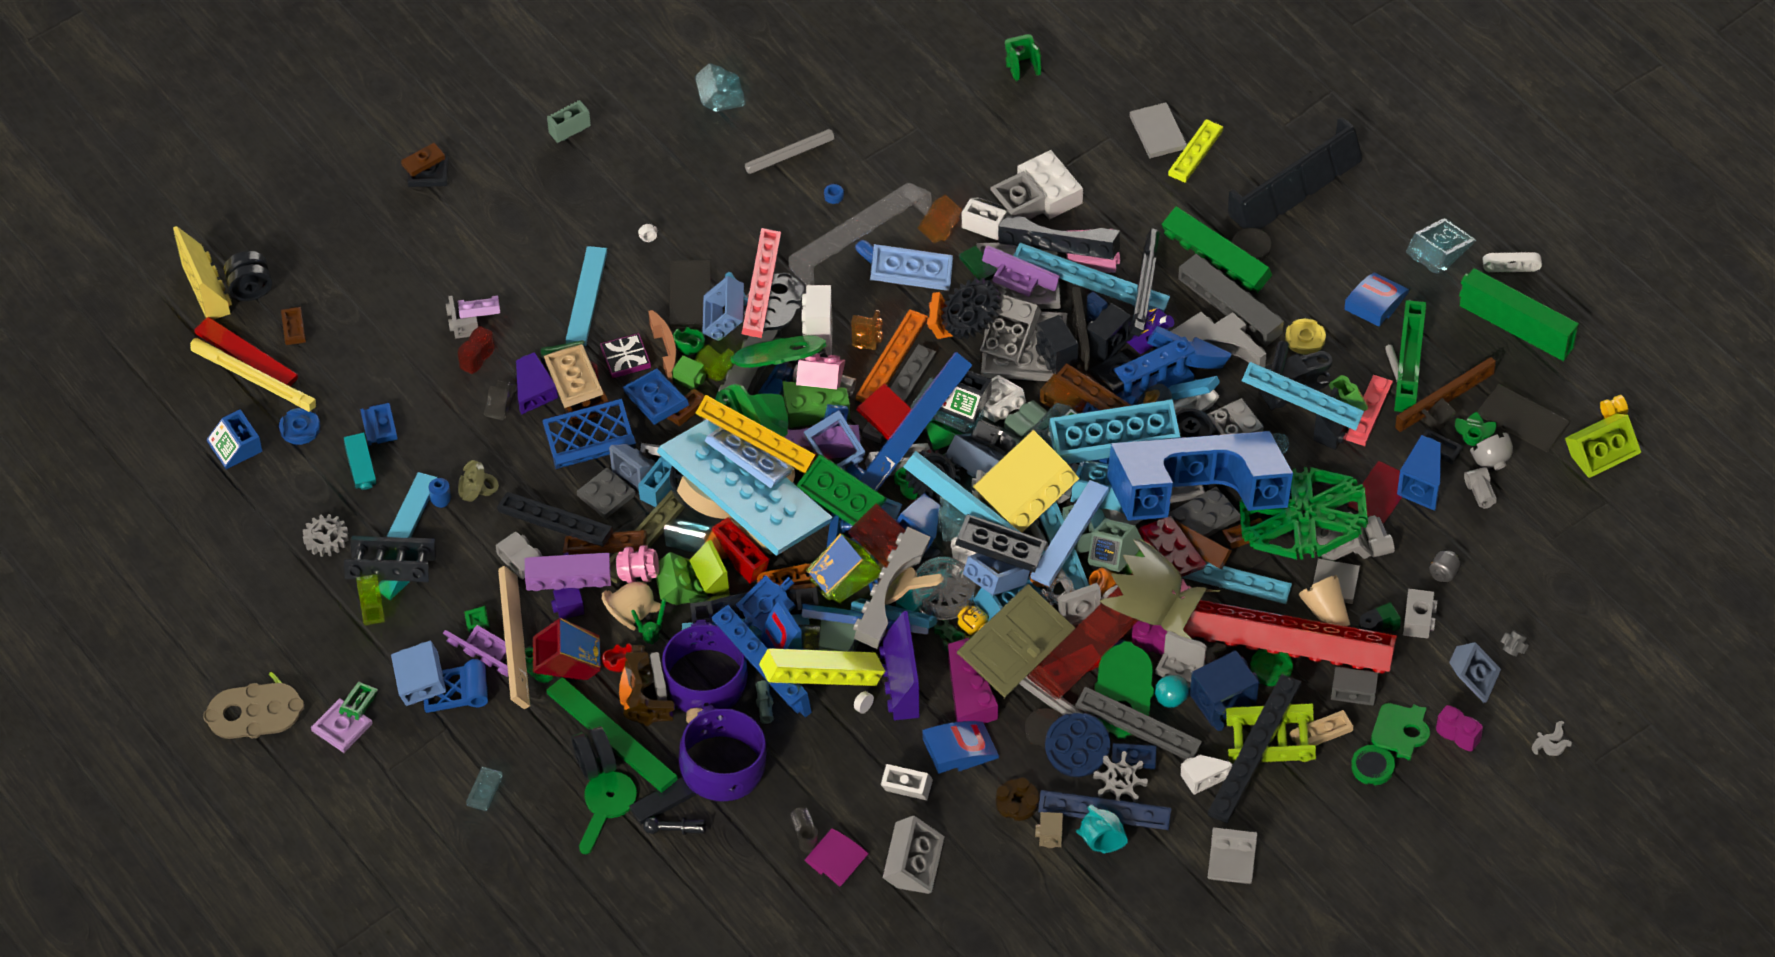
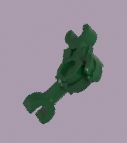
M941 618L943 626H933L934 633L940 635L944 640L942 642L943 648L947 652L948 644L967 638L970 639L973 636H966V633L963 634L957 631L953 625L949 626L946 618Z

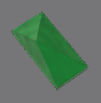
M931 419L926 426L934 450L950 446L955 435L963 434L936 419Z

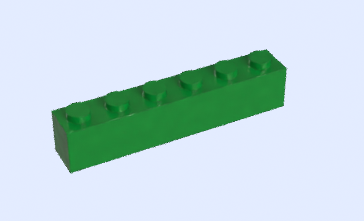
M1177 206L1161 224L1165 231L1164 234L1169 239L1174 240L1175 238L1184 249H1191L1201 258L1210 261L1211 266L1225 271L1226 276L1231 280L1235 281L1237 279L1240 281L1241 285L1248 291L1253 290L1259 293L1272 276L1268 266Z

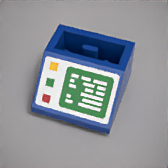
M241 410L223 417L207 438L208 444L225 469L262 452L260 438Z

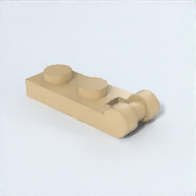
M1344 710L1307 724L1309 745L1316 746L1352 732L1353 725ZM1298 727L1289 733L1292 741L1297 743L1296 746H1300Z

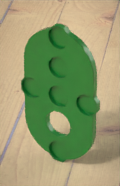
M803 335L753 344L742 348L731 356V363L739 367L752 368L799 360L821 351L826 347V340L814 335ZM806 346L802 349L792 350L794 347Z
M1124 641L1120 645L1113 646L1104 653L1100 660L1098 681L1095 683L1094 691L1117 702H1126L1132 709L1149 716L1150 699L1154 693V688L1151 685L1152 663L1149 656L1132 642ZM1097 718L1103 723L1109 733L1113 734L1116 738L1125 739L1127 736L1133 735Z

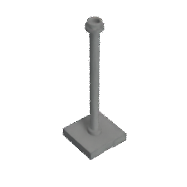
M1036 519L1026 530H1031L1034 537L1046 541L1038 528L1039 520ZM1047 542L1044 548L1045 551L1049 546ZM1061 568L1057 577L1067 594L1058 596L1059 613L1075 626L1085 622L1090 614H1094L1098 609L1101 610L1099 601L1101 599V590L1097 583L1075 590L1063 568Z

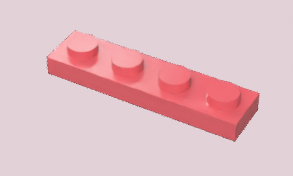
M1373 375L1363 397L1368 405V409L1363 413L1356 431L1349 428L1346 437L1347 441L1366 446L1392 387V380Z

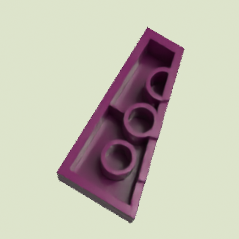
M969 639L948 644V661L956 722L980 721L985 724L998 720V705L988 682L957 654V651Z

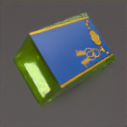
M841 533L807 569L808 573L812 576L810 580L817 587L823 589L821 591L822 595L828 600L834 599L839 603L879 578L882 570L863 546Z

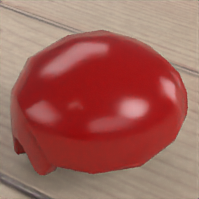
M628 643L624 648L616 644L613 649L605 651L602 655L604 667L612 672H623L626 662L625 654L632 651V645Z

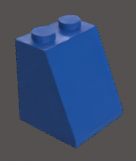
M1421 435L1400 470L1397 494L1435 511L1440 487L1441 443L1433 438Z

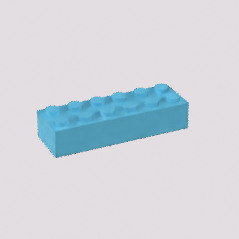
M1173 400L1050 418L1049 423L1053 450L1067 464L1109 458L1111 443L1180 438Z

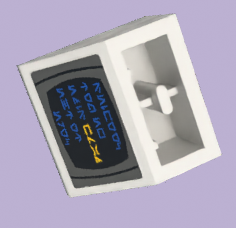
M979 197L971 198L962 211V228L999 240L998 226L1005 215L1011 214L1004 206Z

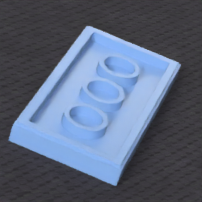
M874 244L870 280L949 291L953 255Z
M720 427L710 433L705 439L706 443L770 488L790 475L793 470L790 465Z

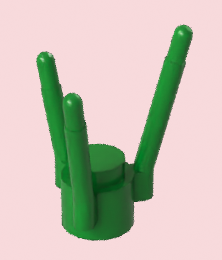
M665 598L661 602L657 623L647 622L645 625H642L635 610L631 611L638 626V631L642 633L643 640L647 643L654 644L659 640V630L662 629L661 623L666 604Z

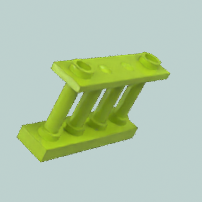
M1313 704L1290 706L1277 731L1278 747H1269L1261 762L1296 760L1307 762L1316 760V746L1309 745L1307 727L1308 722H1313ZM1264 706L1226 708L1227 726L1234 727L1235 749H1228L1229 762L1231 764L1235 762L1243 747L1242 726L1254 725ZM1286 723L1299 724L1300 746H1287Z

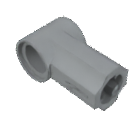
M1486 467L1464 473L1466 486L1469 490L1472 489L1479 507L1485 509L1496 503L1497 498L1490 485V475Z
M1375 515L1368 517V524L1364 530L1368 538L1372 557L1394 553L1392 537L1387 535L1380 517Z

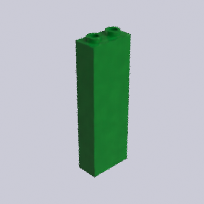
M1475 268L1462 278V290L1459 294V297H1461L1460 307L1562 361L1574 349L1579 323Z

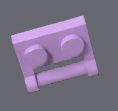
M498 296L464 302V300L458 301L460 318L500 313Z

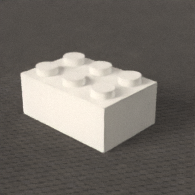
M1051 150L1018 165V174L1024 171L1045 196L1044 214L1049 220L1082 204L1083 188Z
M807 285L806 294H802V333L825 339L826 347L824 348L827 355H832L831 285Z

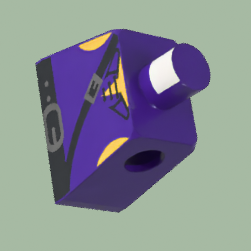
M1158 308L1148 310L1144 331L1139 337L1130 333L1127 343L1139 354L1148 351L1154 347L1147 343L1154 329L1159 326L1168 331L1170 327L1174 326V319Z

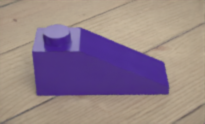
M579 588L553 590L554 600L551 601L553 612H557L559 618L567 619L584 614Z

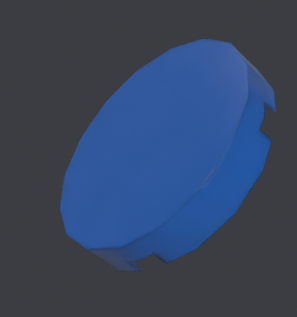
M303 408L288 411L287 415L284 418L282 417L279 423L282 438L286 442L298 445L314 440L319 434L321 427L318 416Z

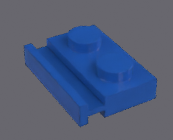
M389 403L372 406L367 410L360 409L368 446L374 442L378 444L397 440Z

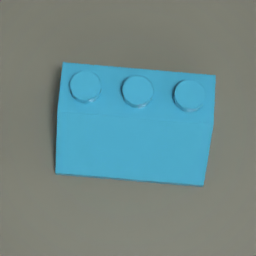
M1093 461L1080 462L1076 472L1080 479L1072 486L1071 502L1078 500L1091 480L1109 489L1099 508L1124 513L1107 479L1108 464Z

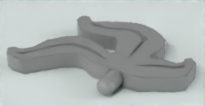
M1559 721L1556 723L1553 734L1543 736L1541 732H1538L1539 738L1532 745V751L1538 755V750L1543 748L1546 754L1558 756L1567 746L1571 747L1572 743L1568 740H1562L1557 744L1552 743L1562 739V726L1564 722Z

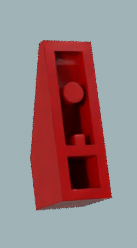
M728 517L712 527L713 533L732 564L749 583L755 581L762 572H766L769 559Z

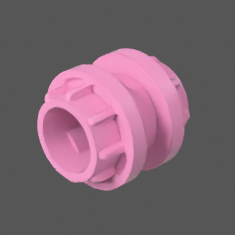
M647 545L640 546L639 552L635 553L632 547L624 548V551L619 552L616 557L618 577L622 581H627V583L636 582L637 577H641L644 583L651 582L652 578H656L659 574L657 552L653 548L649 549Z

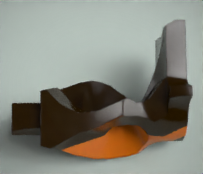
M633 645L632 651L625 654L626 662L619 687L620 703L624 705V716L629 720L643 723L645 726H649L653 722L673 721L672 711L675 710L673 701L650 700L646 697L649 685L654 682L648 653H645V646Z

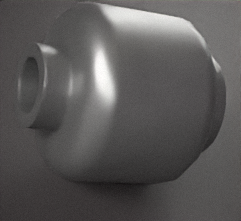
M1440 551L1429 565V570L1435 580L1449 582L1453 580L1461 565L1455 553L1452 551Z

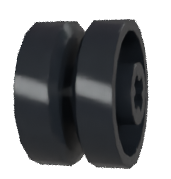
M245 251L231 256L225 262L223 267L229 293L233 298L240 301H251L265 296L270 291L272 280L266 258L262 254L255 251Z
M1191 408L1175 413L1180 438L1213 436V422L1203 411Z
M600 725L589 730V739L582 732L571 736L576 760L587 781L598 777L599 768L605 774L617 769L611 745Z

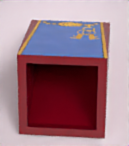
M559 618L533 636L534 673L588 680L600 672L599 635Z

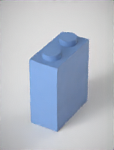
M431 641L423 642L391 654L398 693L406 706L446 692L438 651Z

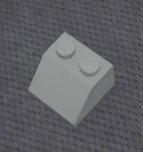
M1024 171L990 187V190L1013 216L1025 217L1029 220L1045 212V196Z

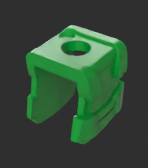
M1027 34L1006 39V65L1011 67L1010 71L1015 81L1020 80L1019 61L1030 58L1036 75H1041V52L1039 47L1034 44L1032 36ZM1024 46L1023 50L1016 52L1015 48Z

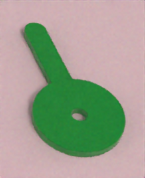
M614 771L607 774L601 773L587 784L584 794L585 802L594 815L579 845V850L582 854H589L592 851L607 818H616L630 811L629 806L636 802V786L625 774ZM609 792H613L615 794L613 797L607 796Z

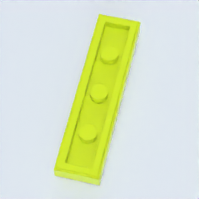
M1206 119L1170 168L1168 176L1186 183L1223 132V126Z

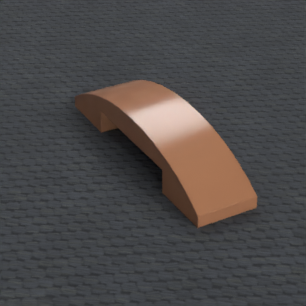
M651 310L648 311L654 339L663 338L668 356L663 357L664 372L666 378L673 384V368L677 364L674 338L666 322Z

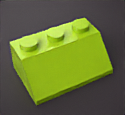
M1616 413L1565 438L1571 457L1589 478L1641 453L1629 416Z

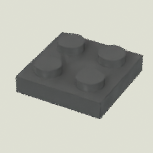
M605 468L577 490V496L604 519H607L636 496L635 490L609 468Z

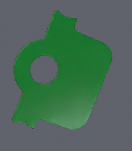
M1391 703L1382 705L1372 733V743L1377 747L1396 751L1397 757L1410 761L1414 747L1424 745L1429 739L1430 730L1423 721L1426 707H1419L1413 704L1412 708ZM1407 727H1414L1419 730L1420 735L1408 737L1404 734L1403 730Z

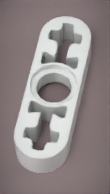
M1489 253L1483 257V267L1488 272H1533L1539 270L1542 266L1541 256L1538 253Z

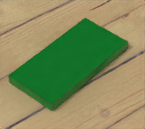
M819 454L796 485L812 500L861 533H863L887 500L886 497L821 454Z

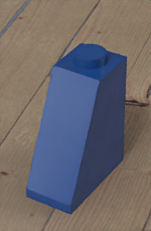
M924 493L899 515L892 528L899 533H905L907 527L929 536L930 541L925 551L926 553L936 537L940 505Z

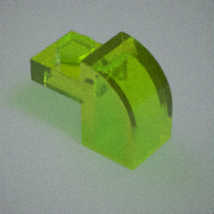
M707 345L699 351L694 361L704 364V373L707 378L720 381L723 380L728 370L732 367L731 356L735 353L728 348L720 355Z
M377 574L356 577L364 625L385 622Z

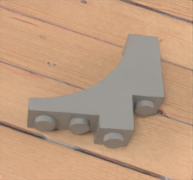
M1200 312L1170 331L1180 337L1185 336L1191 342L1197 337L1249 363L1252 362L1265 367V350L1256 345L1248 334H1245L1246 324L1244 320L1240 317L1238 318L1233 312L1215 324L1210 317H1206Z

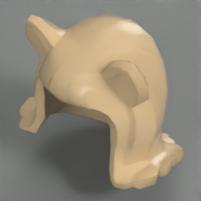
M631 582L621 587L615 593L609 590H605L602 593V600L607 610L620 623L633 631L636 629L634 626L636 622L631 613L632 610H635L640 621L649 612L654 613L660 610L661 604L653 600V592L647 583Z

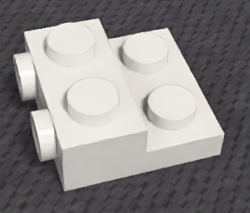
M1000 375L992 378V395L982 409V415L993 422L1005 419L1011 411L1020 409L1026 402L1023 389Z

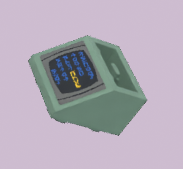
M1104 519L1092 533L1088 557L1089 565L1120 572L1127 564L1123 555L1134 556L1140 550L1134 542V539L1142 540L1136 526Z

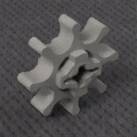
M1125 751L1122 752V760L1116 764L1112 763L1108 756H1104L1103 763L1108 766L1107 772L1099 773L1095 771L1093 775L1094 779H1102L1106 783V786L1098 791V796L1102 797L1105 793L1112 792L1116 796L1115 800L1120 801V797L1127 794L1132 797L1133 802H1137L1138 795L1134 793L1133 788L1136 785L1146 787L1148 784L1147 779H1139L1135 774L1137 770L1143 768V762L1139 761L1135 766H1129L1125 762L1127 757ZM1117 776H1119L1120 778L1125 777L1124 782H1122L1121 780L1116 781Z

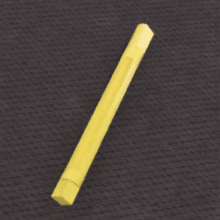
M198 338L192 340L191 351L221 365L308 412L316 407V399L274 379Z

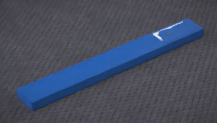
M957 352L952 355L858 480L877 492L971 368L972 364Z

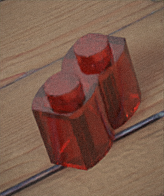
M479 326L471 333L469 340L460 346L458 350L460 369L474 374L481 368L483 360L487 359L494 351L492 331Z

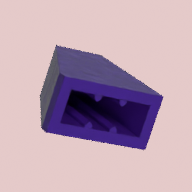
M535 353L525 355L516 360L518 402L521 414L558 398L554 381Z

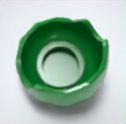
M687 327L684 332H680L677 329L673 334L676 349L684 355L695 354L701 351L705 345L704 334L699 330Z

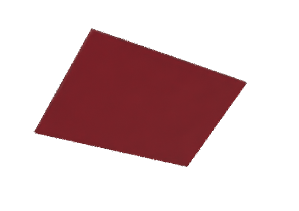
M1380 461L1376 463L1362 485L1363 488L1365 487L1367 516L1375 515L1380 517L1384 524L1402 496L1397 494L1400 471ZM1350 501L1347 506L1358 511V503Z

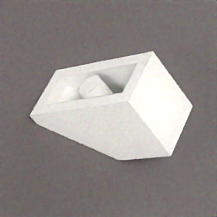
M1199 755L1195 758H1188L1181 764V777L1192 793L1197 794L1224 781L1232 768V764L1227 761Z

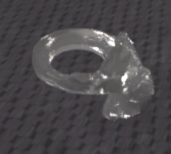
M1057 577L1050 587L1048 586L1047 591L1044 588L1042 589L1040 595L1050 605H1058V596L1061 595L1054 594V586L1060 581H1065L1067 588L1061 595L1072 592L1073 583L1068 577Z

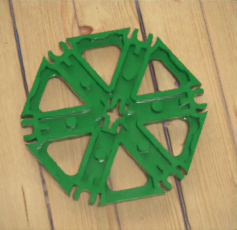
M1304 467V472L1297 473L1295 468L1292 470V499H1289L1288 508L1248 511L1241 499L1242 538H1244L1245 542L1249 541L1250 547H1253V549L1296 560L1297 554H1299L1300 559H1303V555L1306 553L1311 554V558H1314L1315 552H1317L1319 557L1359 537L1362 534L1361 527H1367L1368 516L1365 487L1363 488L1362 484L1357 485V480L1351 476L1310 467V473H1308L1307 467ZM1320 481L1336 485L1313 497V483ZM1355 501L1358 503L1359 514H1350L1334 509L1347 502ZM1303 510H1305L1306 512L1305 517H1303L1302 514ZM1259 512L1273 516L1250 527V515L1252 513ZM1316 527L1341 532L1343 536H1339L1325 545H1320L1316 539ZM1294 529L1295 545L1291 549L1269 544V541Z

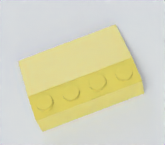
M177 226L173 227L182 267L205 317L215 320L229 315V306L232 305L228 294L224 295L223 293L225 288L222 280H217L219 275L215 265L211 266L210 264L212 259L209 252H205L200 243Z
M1032 430L973 487L995 513L1022 533L1080 478Z

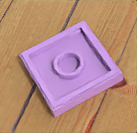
M339 698L311 729L312 732L345 753L372 725V720L364 714L359 720H355L353 715L351 718L348 717L345 712L343 715L340 714L339 708L344 701Z

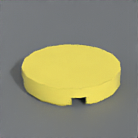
M1298 319L1294 321L1293 324L1287 327L1285 340L1289 343V348L1298 354L1304 355L1320 351L1326 339L1325 329L1322 325H1318L1316 321L1311 319Z

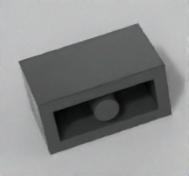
M1335 667L1331 700L1374 706L1378 673L1370 670Z

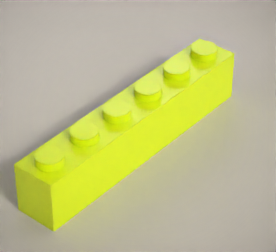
M767 649L759 663L767 681L772 683L876 686L885 672L877 654L874 652Z

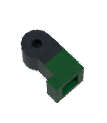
M1390 602L1361 615L1359 629L1379 632L1390 627L1392 631L1400 629L1401 618Z

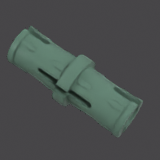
M765 680L758 681L756 683L758 695L756 705L759 707L760 722L768 724L774 720L772 712L773 698L770 695L769 683Z

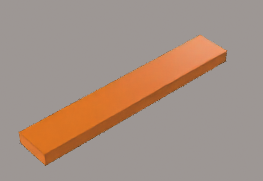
M909 309L858 391L856 401L863 403L884 383L886 385L889 384L926 324L928 316Z

